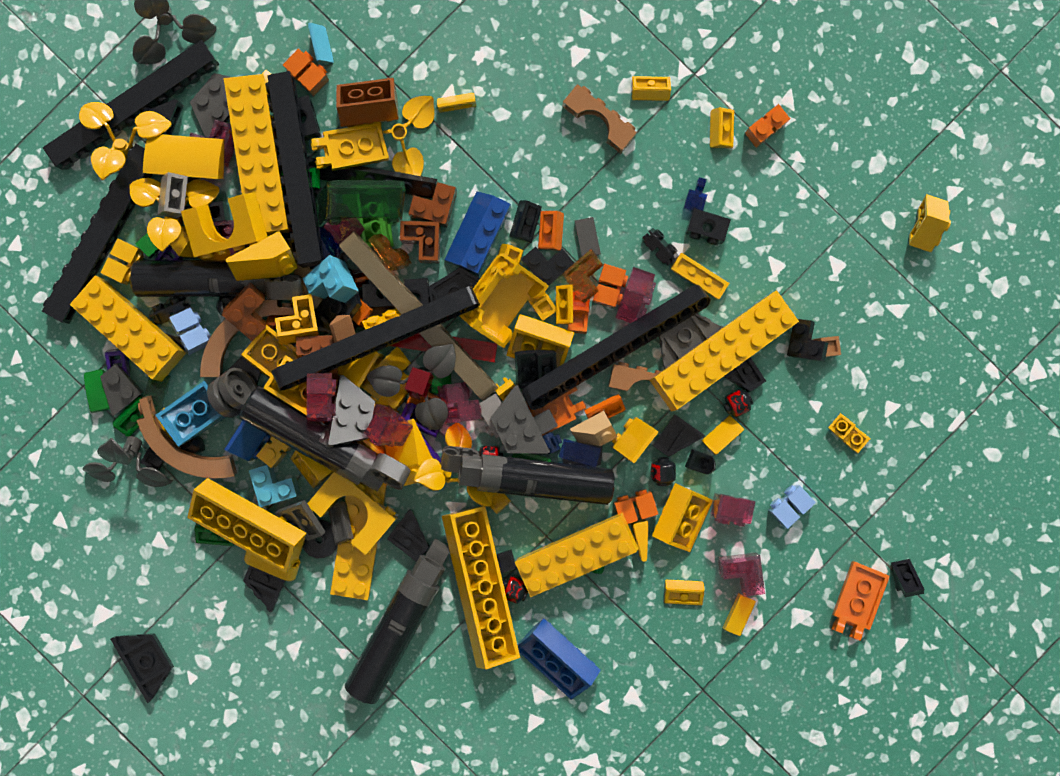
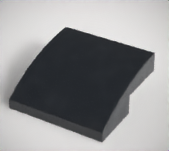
M556 351L515 352L516 385H518L519 389L525 388L557 368Z

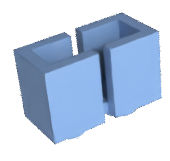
M191 307L169 317L170 324L177 337L181 338L180 342L188 356L206 347L211 336L206 328L203 329L199 324L202 322L197 312L193 313Z
M800 485L789 486L784 491V497L782 499H775L770 504L771 508L768 510L786 529L800 518L787 502L798 513L805 514L816 503Z

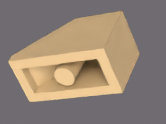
M604 411L570 428L576 441L583 444L602 446L618 437Z

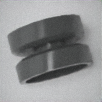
M231 368L208 385V400L219 414L224 417L234 418L239 415L243 405L257 385L247 372L239 368Z

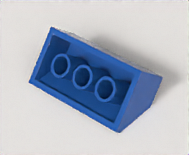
M476 191L444 260L479 276L507 218L511 204L493 195Z
M242 421L224 450L247 461L257 460L258 457L256 455L260 452L264 443L270 441L271 436Z
M544 618L517 644L519 653L571 700L588 689L601 671L594 662L590 661Z

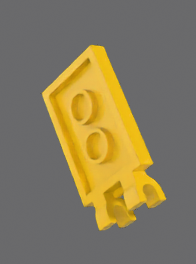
M380 122L323 132V138L311 139L312 152L324 149L325 157H316L315 164L317 169L331 166L332 171L389 160Z

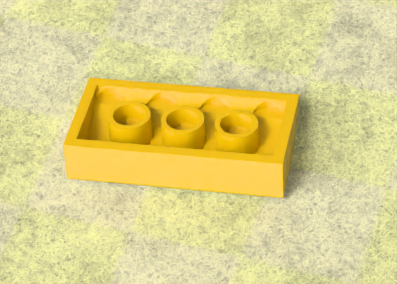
M162 134L147 139L144 150L143 173L165 175L170 172L188 177L224 179L225 139Z

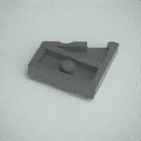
M117 363L100 376L113 416L143 393Z
M305 500L281 508L275 513L277 517H284L291 525L306 532L305 539L307 541L320 537L325 533L322 525Z

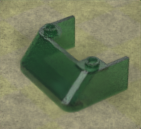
M335 180L327 182L316 196L319 227H323L327 222L330 225H339L346 218H383V221H386L387 224L395 226L403 218L405 182L373 180Z

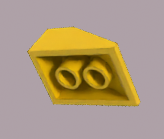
M279 231L225 259L236 281L282 277L298 268L288 244Z
M637 417L629 418L623 426L625 430L622 434L617 433L618 437L611 441L613 443L612 448L632 463L637 461L658 434L656 429Z
M411 419L385 426L383 428L386 455L401 462L410 469V475L404 486L415 484L416 482L413 480L419 466L425 460L432 458L415 420Z

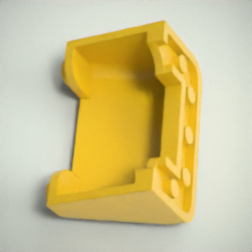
M500 253L495 257L473 288L480 306L459 317L473 329L502 348H505L512 338V330L509 328L511 322L530 296L534 299L542 297L549 285L505 253Z

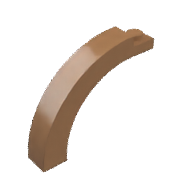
M264 300L255 310L261 317L295 315L293 303H282V306H279V300ZM227 319L216 328L205 347L200 366V377H220L223 374V361L227 347L239 331Z
M152 396L139 399V412L144 417L137 420L138 426L148 445L162 460L184 473L202 478H227L237 474L233 455L207 457L182 450L180 446L178 447L166 434L158 418L155 416L156 411Z

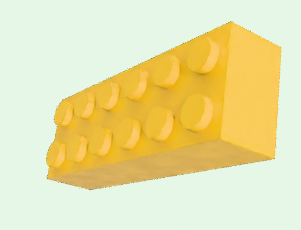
M96 275L70 303L79 314L153 380L162 382L187 353L109 282Z
M208 478L193 490L188 519L285 573L299 560L306 532Z
M619 513L518 557L515 564L530 597H533L636 553L638 545L623 513Z

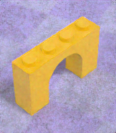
M255 192L227 198L234 221V229L229 239L222 237L215 229L208 205L181 211L194 257L202 255V258L206 259L214 257V252L222 255L230 253V248H233L234 251L245 249L246 244L251 246L268 237Z
M333 472L307 504L319 517H323L339 498L343 496L359 498L367 508L368 519L351 544L364 555H367L397 520L396 511L390 506L385 507L381 504L382 500L374 493L372 495L366 491L367 487L361 482L356 485Z

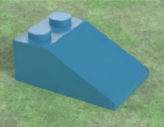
M205 381L155 415L178 447L226 418L219 414L209 402L207 395L209 384Z

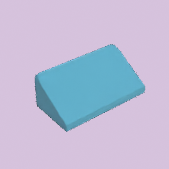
M308 23L318 64L324 66L334 63L326 28L322 25Z

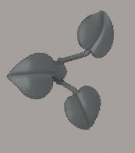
M134 0L135 11L138 15L146 19L157 17L155 39L153 40L150 36L144 35L139 37L133 45V58L139 64H156L164 59L166 54L165 47L158 42L161 25H169L174 21L180 29H183L182 38L190 43H197L200 40L204 42L211 38L216 31V25L200 14L186 16L183 20V25H181L176 16L172 15L168 0Z
M453 344L435 346L428 349L423 356L425 367L418 369L430 372L431 374L434 373L438 378L450 375L456 361ZM391 365L378 367L367 375V379L374 390L384 397L396 395L400 390V384L408 381V378L401 380L402 371ZM427 395L424 398L425 402H420L416 405V418L423 426L439 430L447 419L448 407L439 398L428 400Z
M134 436L127 437L123 448L113 438H110L98 448L97 453L106 461L113 462L110 467L106 468L105 465L98 462H91L83 467V471L93 478L103 482H111L116 477L111 472L116 464L128 465L136 457V471L138 472L136 478L142 483L152 487H163L171 484L173 481L154 468H140L141 453L139 450L142 441Z

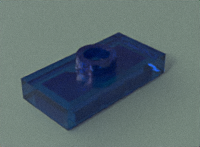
M563 439L559 457L596 467L601 449Z

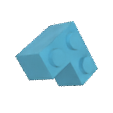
M331 255L303 278L309 294L323 299L329 296L345 303L358 292L345 261Z
M268 465L249 470L259 507L301 495L296 477L278 482L274 468H270Z

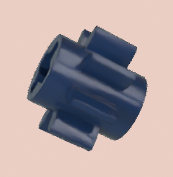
M553 432L542 436L550 451L548 455L561 449L559 444L562 443L559 434L554 436Z

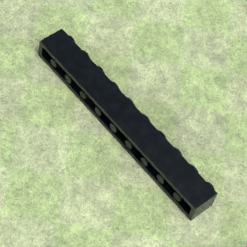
M202 40L106 104L112 109L114 118L107 122L114 137L120 135L126 127L135 125V118L139 114L168 102L170 97L182 93L185 87L197 83L201 76L211 73L216 69L219 63ZM79 122L42 148L55 167L67 170L73 167L74 163L79 159L89 156L90 152L95 148L104 146L111 137L104 125L99 129H88Z
M290 71L267 75L266 90L271 96L269 108L271 113L274 114L272 127L277 133L275 145L277 150L280 151L278 164L280 169H283L284 175L281 176L282 186L286 188L284 201L286 206H289L290 212L287 214L289 225H292L293 230L290 233L291 242L295 244L296 249L293 252L295 262L302 268L317 266L325 258L295 78Z
M135 143L134 147H131L128 151L125 165L118 171L119 174L116 179L110 183L109 192L100 201V208L91 217L90 226L82 233L81 242L72 251V258L63 267L62 276L55 282L52 288L53 292L43 303L44 308L42 312L62 323L70 324L76 313V310L70 303L90 280L97 275L136 205L131 199L129 185L138 179L151 178L153 175L143 173L145 148Z

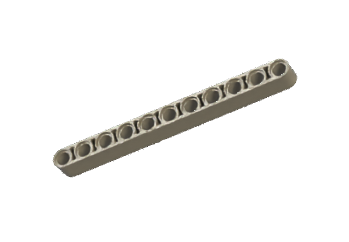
M353 231L339 244L345 254L401 314L423 306L357 233ZM441 324L420 332L422 337L432 347L453 344L456 353L453 370L481 400L484 401L498 389L495 382Z

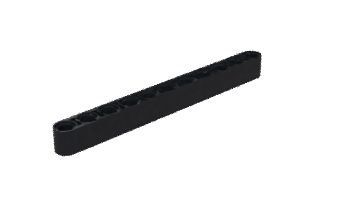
M700 285L691 286L526 386L522 390L525 401L530 409H540L702 311L710 304V297Z
M472 286L465 287L272 370V375L280 391L290 389L479 307L480 303Z

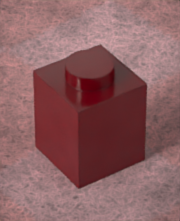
M412 367L405 386V390L409 393L408 396L420 400V397L426 398L434 376L430 372Z

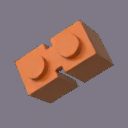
M298 48L283 66L286 71H290L294 78L314 96L329 81L326 76L328 72L320 64L316 66L312 62L314 58L307 51L303 53Z
M778 104L766 113L764 117H761L746 130L745 135L757 148L786 125L791 118Z
M604 263L598 282L616 287V289L598 284L592 302L613 309L616 304L620 305L623 294H620V289L622 286H626L628 276L625 275L626 270Z
M646 489L636 491V495L633 497H628V495L617 497V501L613 502L617 514L623 513L627 524L638 521L633 505L634 501L641 519L659 515L652 492H647Z

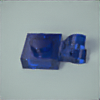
M699 177L695 190H688L683 209L692 211L695 208L703 211L708 194L702 192L707 179Z

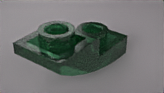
M167 375L162 382L153 380L150 377L148 379L143 397L152 396L156 414L162 411L164 398L168 392L171 379L170 375Z

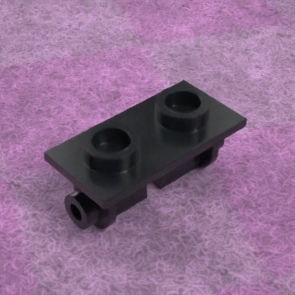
M652 228L648 231L651 235L646 233L642 237L643 243L651 251L658 247L660 250L655 254L656 257L668 266L673 262L671 257L675 260L679 256L677 254L678 251L674 245L668 244L664 240L665 236L660 230Z
M173 297L167 304L159 303L153 306L149 317L155 316L153 317L154 323L161 325L169 321L171 312L175 315L191 306L189 303L185 304L187 297Z

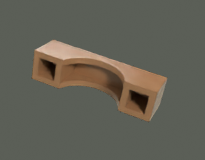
M577 84L563 101L562 107L576 118L583 115H595L601 118L608 129L606 143L622 154L637 134L635 127L629 122L625 123L620 119L621 116L616 111H610L606 108L605 102L600 98L595 99L588 88Z
M618 362L617 365L613 364L608 387L628 391L634 383L641 380L649 381L661 371L655 370V373L647 372L648 368L636 366V369L629 368L628 363Z

